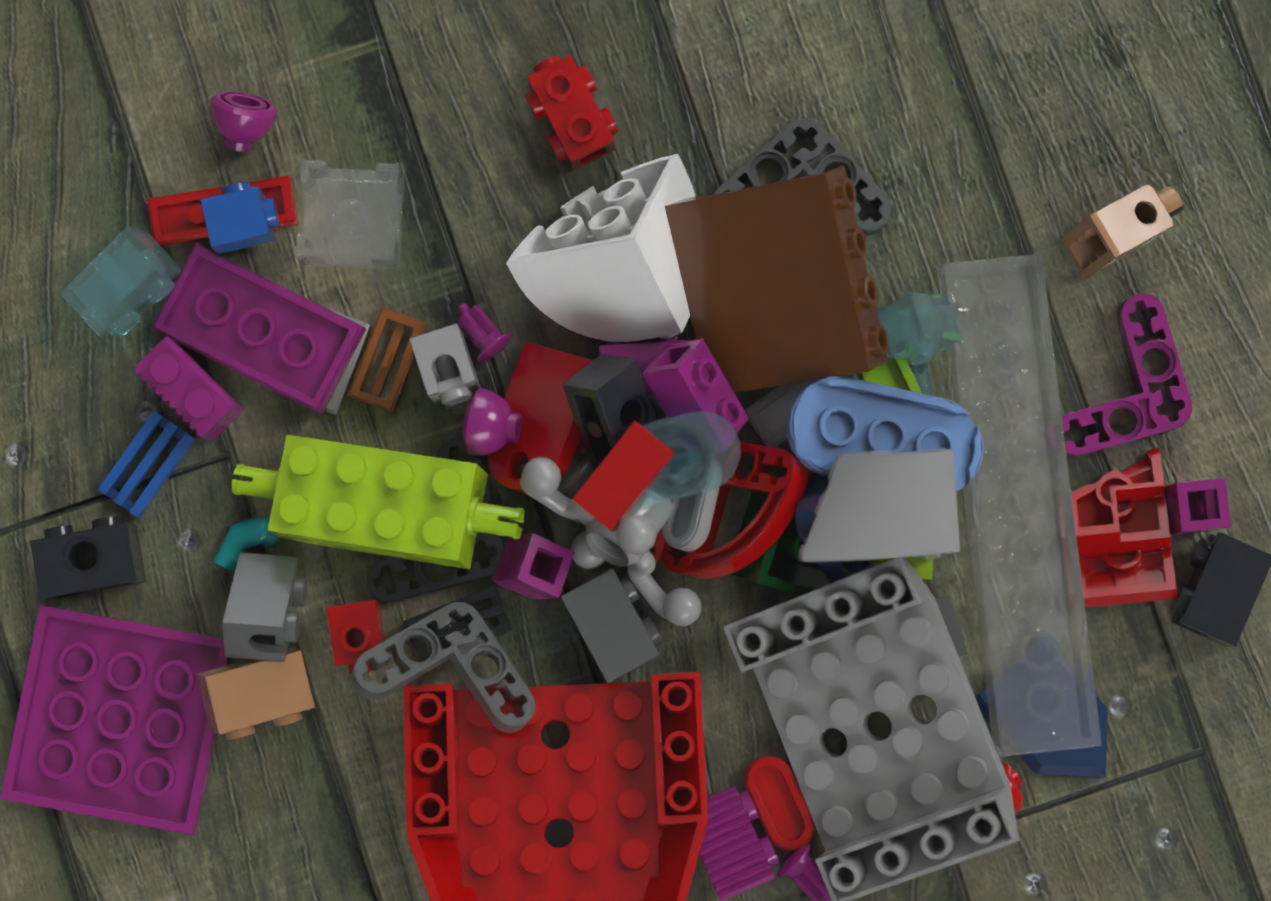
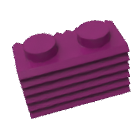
M168 336L163 338L135 366V374L142 377V381L149 384V388L155 390L156 395L162 397V401L169 404V408L176 411V415L183 418V422L189 424L190 429L197 432V436L207 441H214L244 410L177 342Z
M733 784L708 795V824L699 854L719 900L724 901L774 879L775 876L771 867L779 864V861L768 836L758 840L751 821L759 818L748 791L738 794Z

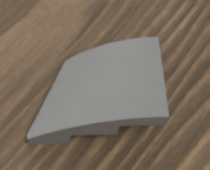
M943 448L907 453L875 450L836 455L828 475L829 483L827 490L820 496L814 511L816 518L806 543L801 545L798 553L800 561L812 562L884 559L960 552L954 450Z

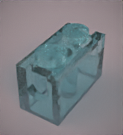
M127 226L60 294L98 336H103L106 332L111 336H116L117 334L123 336L140 322L141 316L138 313L150 301L157 303L172 291L175 286L172 280L182 269L145 228Z

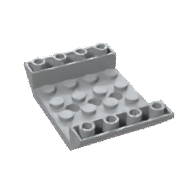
M898 557L723 627L741 673L753 669L813 818L826 851L815 860L831 901H851L1019 841L1009 780L936 599L906 557ZM917 695L929 696L935 702L937 714L933 721L920 720L914 714L912 704ZM872 712H882L890 719L892 730L887 738L876 737L871 733L868 727V719ZM828 729H838L845 735L847 748L843 754H834L825 746L824 735Z

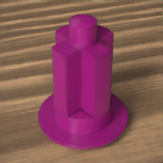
M464 303L458 307L457 312L460 314L457 324L481 352L477 358L478 362L482 363L492 359L509 344L512 334L508 332L502 335L478 305H474L470 309Z
M804 845L795 850L782 863L777 876L781 878L787 874L812 901H821L822 899L823 901H831L818 865L807 855L810 845Z

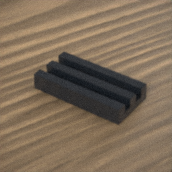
M496 585L448 603L464 602L472 606L490 598L493 607L478 613L483 621L497 616L500 625L489 629L493 636L496 638L513 631ZM448 604L405 620L406 628ZM465 620L450 623L448 628L437 635V637L440 639L455 631L467 628L468 623ZM411 639L418 654L419 662L426 661L430 657V653H428L425 646L426 643L420 639Z

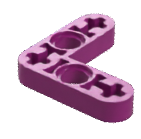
M1147 293L1135 294L1124 301L1119 307L1117 314L1119 330L1138 394L1074 411L1061 417L1053 427L1052 441L1056 449L1062 454L1076 457L1172 431L1185 425L1190 419L1192 401L1165 310L1155 296ZM1135 304H1140V308L1143 311L1150 310L1153 318L1146 322L1148 335L1151 336L1156 332L1160 335V339L1150 340L1139 347L1136 346L1135 339H1140L1144 336L1142 326L1139 322L1131 323L1129 315L1136 310ZM1156 349L1165 355L1167 368L1162 375L1153 376L1144 370L1142 357L1147 350ZM1170 378L1173 379L1174 386L1165 388L1168 401L1170 403L1178 402L1180 410L1173 414V422H1170L1167 415H1158L1156 407L1163 404L1162 393L1160 389L1150 393L1148 385H1158ZM1116 408L1127 409L1134 417L1135 425L1128 435L1116 434L1109 425L1110 413ZM1098 414L1099 430L1106 442H1099V432L1082 438V447L1076 448L1074 441H1065L1063 433L1070 429L1069 422L1074 421L1077 428L1088 427L1096 423L1091 415Z

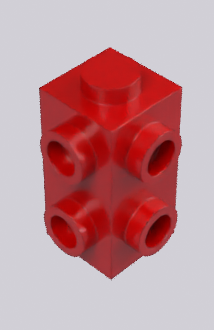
M571 55L560 60L559 56H553L538 63L533 68L534 74L528 76L531 91L524 95L536 120L543 117L546 118L553 132L546 136V139L557 161L561 162L567 159L572 171L614 151L615 140L613 135L619 133V130L608 108L598 109L591 93L597 91V87L586 65L584 64L577 68Z

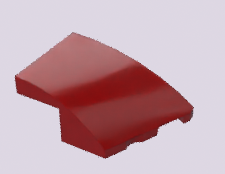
M1155 448L1147 451L1145 458L1122 471L1116 468L1103 475L1098 482L1084 485L1066 495L1078 608L1177 599L1160 448Z

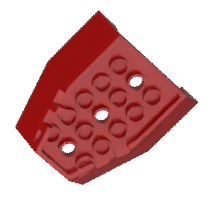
M701 672L651 674V681L528 687L535 700V711L528 724L522 730L514 733H506L496 729L470 690H455L453 684L403 686L406 836L430 901L687 900L708 824ZM503 688L487 691L492 696L499 690L505 700L501 712L504 715L513 713L517 719L519 718L517 713L522 708V705L518 701L514 703L508 702L501 692ZM551 723H561L570 731L569 741L562 748L552 749L542 742V732ZM558 820L568 822L574 830L572 841L562 848H555L549 845L545 839L547 827L552 822Z

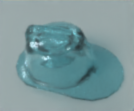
M692 412L654 421L643 426L676 452V455L645 492V496L655 500H672L708 492L724 485L735 473L740 460V442L735 429L723 417L711 412Z

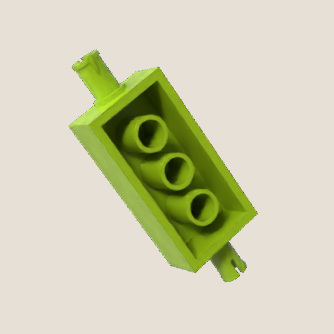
M286 435L281 465L278 471L238 464L233 473L240 476L242 480L252 481L232 479V493L234 495H247L273 500L267 531L283 540L470 569L477 532L519 539L523 530L516 523L503 521L524 524V508L483 503L488 474L476 463Z

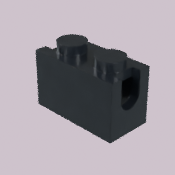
M1219 532L1216 536L1210 534L1207 540L1201 538L1196 545L1190 559V565L1194 566L1195 569L1188 585L1182 583L1177 589V599L1172 600L1170 609L1176 613L1171 623L1221 646L1236 647L1270 569L1271 554Z

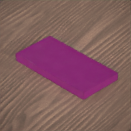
M198 244L194 245L151 328L321 415L366 331V328Z

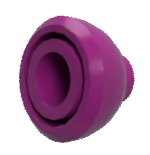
M224 91L211 98L212 120L218 131L224 136L223 145L231 150L251 151L253 142L263 138L271 130L278 115V110L272 102L257 95L237 91Z
M484 388L478 389L472 394L464 417V448L471 456H483L499 451L508 442L517 443L522 431V414L513 413L507 401L497 393Z

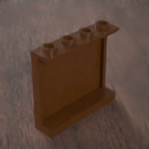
M845 166L837 167L824 173L705 197L703 195L689 197L665 206L696 340L703 339L734 393L868 372L888 360L889 339L886 329L879 323L876 309L878 302L877 285L868 274L865 260L867 240L864 231L857 224L854 211L856 191L851 179L847 178Z

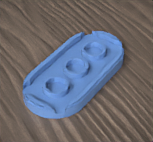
M833 376L809 385L795 398L787 416V438L794 455L806 468L825 477H828L838 454L875 450L907 453L948 448L954 450L957 492L977 475L984 454V443L978 426L975 427L973 420L969 417L970 414L961 405L948 399L849 377Z

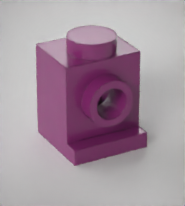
M1226 478L1177 482L1165 486L1170 535L1207 532L1231 527Z

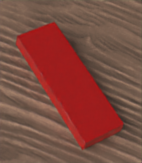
M289 175L248 182L250 187L258 186L265 194L266 199L273 197L280 221V226L272 227L273 229L299 225L292 179ZM225 186L147 199L154 246L156 248L210 240L200 200L222 195L221 189Z

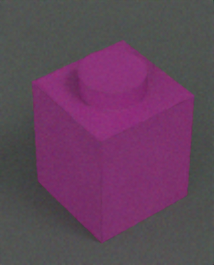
M534 533L523 534L519 539L508 537L492 582L532 600L559 598L575 552Z

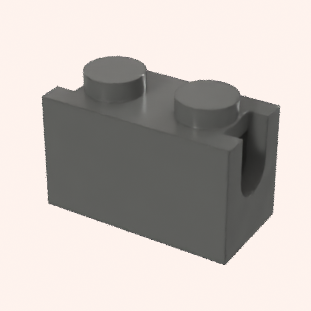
M239 553L222 622L225 657L285 662L289 642H297L299 636L300 614L296 612L297 606L304 607L307 598V578L297 577L298 557Z
M612 568L561 596L607 683L660 655L655 646L662 643L663 640L650 616L641 620L632 603L639 600L640 597L627 573L617 577Z

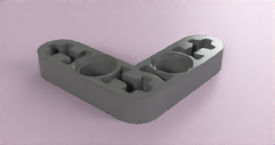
M799 118L787 125L720 185L714 193L715 195L745 189L746 185L739 182L743 177H746L750 187L763 185L755 176V168L763 161H774L781 167L783 176L780 181L798 178L801 174L809 176L823 173L827 166L840 164L849 171L854 187H856L857 183H861L864 187L858 193L859 198L867 205L875 201L880 206L877 212L879 221L875 222L873 219L868 218L863 222L858 218L861 207L856 202L854 206L858 227L864 231V234H875L881 231L888 223L892 211L891 203L886 194L825 128L810 118ZM798 131L802 135H806L809 132L815 135L812 142L814 150L810 152L805 147L801 148L792 157V162L798 164L796 168L792 169L787 158L775 150V148L780 145L784 153H787L795 144V132Z
M464 602L448 604L366 651L358 658L351 673V682L354 690L364 698L378 700L395 692L445 661L450 660L496 729L506 733L520 731L528 724L535 711V700L525 682L480 614L471 605ZM450 617H453L456 622L465 620L468 623L464 631L465 636H462L459 631H455L446 636L440 645L437 635L448 628L451 622ZM411 639H420L428 645L430 657L423 662H413L405 656L403 644ZM391 651L396 666L385 673L382 679L383 684L380 685L375 679L367 682L364 679L368 670L367 665H371L374 670L381 669L389 664L392 656L388 652ZM480 655L492 658L497 665V675L490 679L478 677L471 668L472 659ZM503 679L508 682L501 691L507 701L510 703L518 701L522 705V708L517 713L518 719L513 713L504 715L501 712L505 700L499 690L492 696L487 693V691L495 689Z

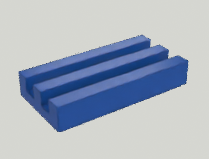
M153 411L97 490L127 509L135 517L141 518L196 439L158 412ZM161 426L164 429L120 492L115 489L158 427ZM172 437L178 438L180 441L136 502L130 500V496Z

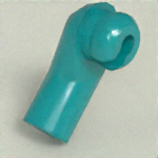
M259 515L235 523L229 529L213 562L234 572L239 553H245L247 548L259 544L266 548L276 546L280 541V537L267 531L270 517Z

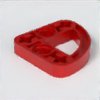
M736 440L730 447L717 453H712L710 450L697 452L709 457H715L721 469V482L710 532L703 545L689 552L687 558L684 557L685 551L671 547L665 541L662 551L665 567L673 573L689 578L712 579L737 572L762 556L776 542L790 523L807 486L809 469L800 462L794 453L780 448ZM753 455L754 467L752 472L743 479L741 475L742 464L748 456ZM772 467L787 470L786 476L779 478L772 476ZM730 487L768 494L764 505L752 522L730 542L713 550Z

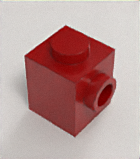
M378 600L326 608L335 666L348 665L349 674L352 673L358 658L362 654L386 640L381 603ZM367 665V672L374 671L371 665Z

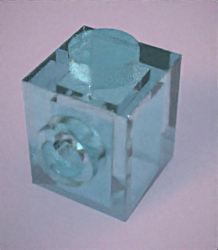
M908 293L877 312L879 323L886 329L888 335L889 350L887 355L889 359H909L912 364H922L937 358L940 352L962 341L947 295Z

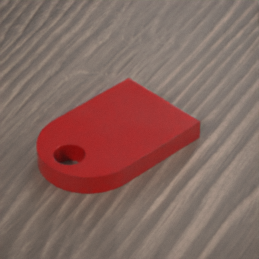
M525 341L504 397L513 413L522 414L521 436L517 443L508 442L499 451L488 455L491 472L500 484L519 493L526 494L520 485L521 478H518V468L527 457L529 461L538 457L554 461L560 469L561 478L564 476L573 460L581 434L562 384L593 360Z

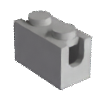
M458 324L410 338L427 395L435 405L445 404L447 410L468 404L472 394L481 387L464 335Z

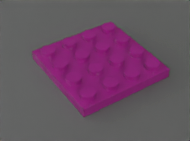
M40 605L0 799L184 834H197L216 733L210 731L196 673L230 664L231 658L225 657L224 639Z

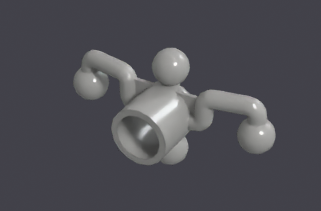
M538 457L530 460L524 466L520 485L526 494L558 515L568 519H578L586 526V531L577 535L570 546V550L575 552L573 560L576 565L585 569H595L607 561L616 566H628L627 571L631 582L659 616L668 619L674 625L684 627L691 625L699 618L702 606L696 592L688 588H677L666 595L650 574L654 571L656 563L649 549L653 547L656 536L673 513V505L662 489L653 483L616 530L612 532L575 501L556 490L561 481V474L554 461Z

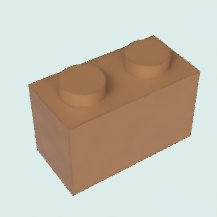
M288 648L285 662L247 659L196 673L210 731L218 735L225 734L227 740L251 735L256 732L254 725L273 720L274 726L297 722L303 719L302 711L315 708L301 650Z

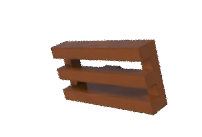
M381 306L347 397L394 414L415 360L410 340L387 400L380 398L406 328L410 327L413 329L410 337L413 338L425 334L428 324ZM391 320L397 324L371 392L368 394L363 392L362 389L388 321Z

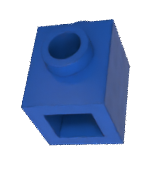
M248 182L235 183L221 189L222 195L200 200L210 244L218 254L275 241L272 227L280 226L276 204L273 197L266 199L265 194L258 186L250 187Z

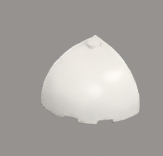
M678 154L658 158L621 172L624 180L613 184L598 194L594 186L562 205L560 209L563 216L550 227L544 230L543 226L538 225L520 243L506 264L520 289L540 311L569 330L603 341L631 342L657 337L668 339L683 332L690 317V312L665 206L685 198L694 197L695 192Z

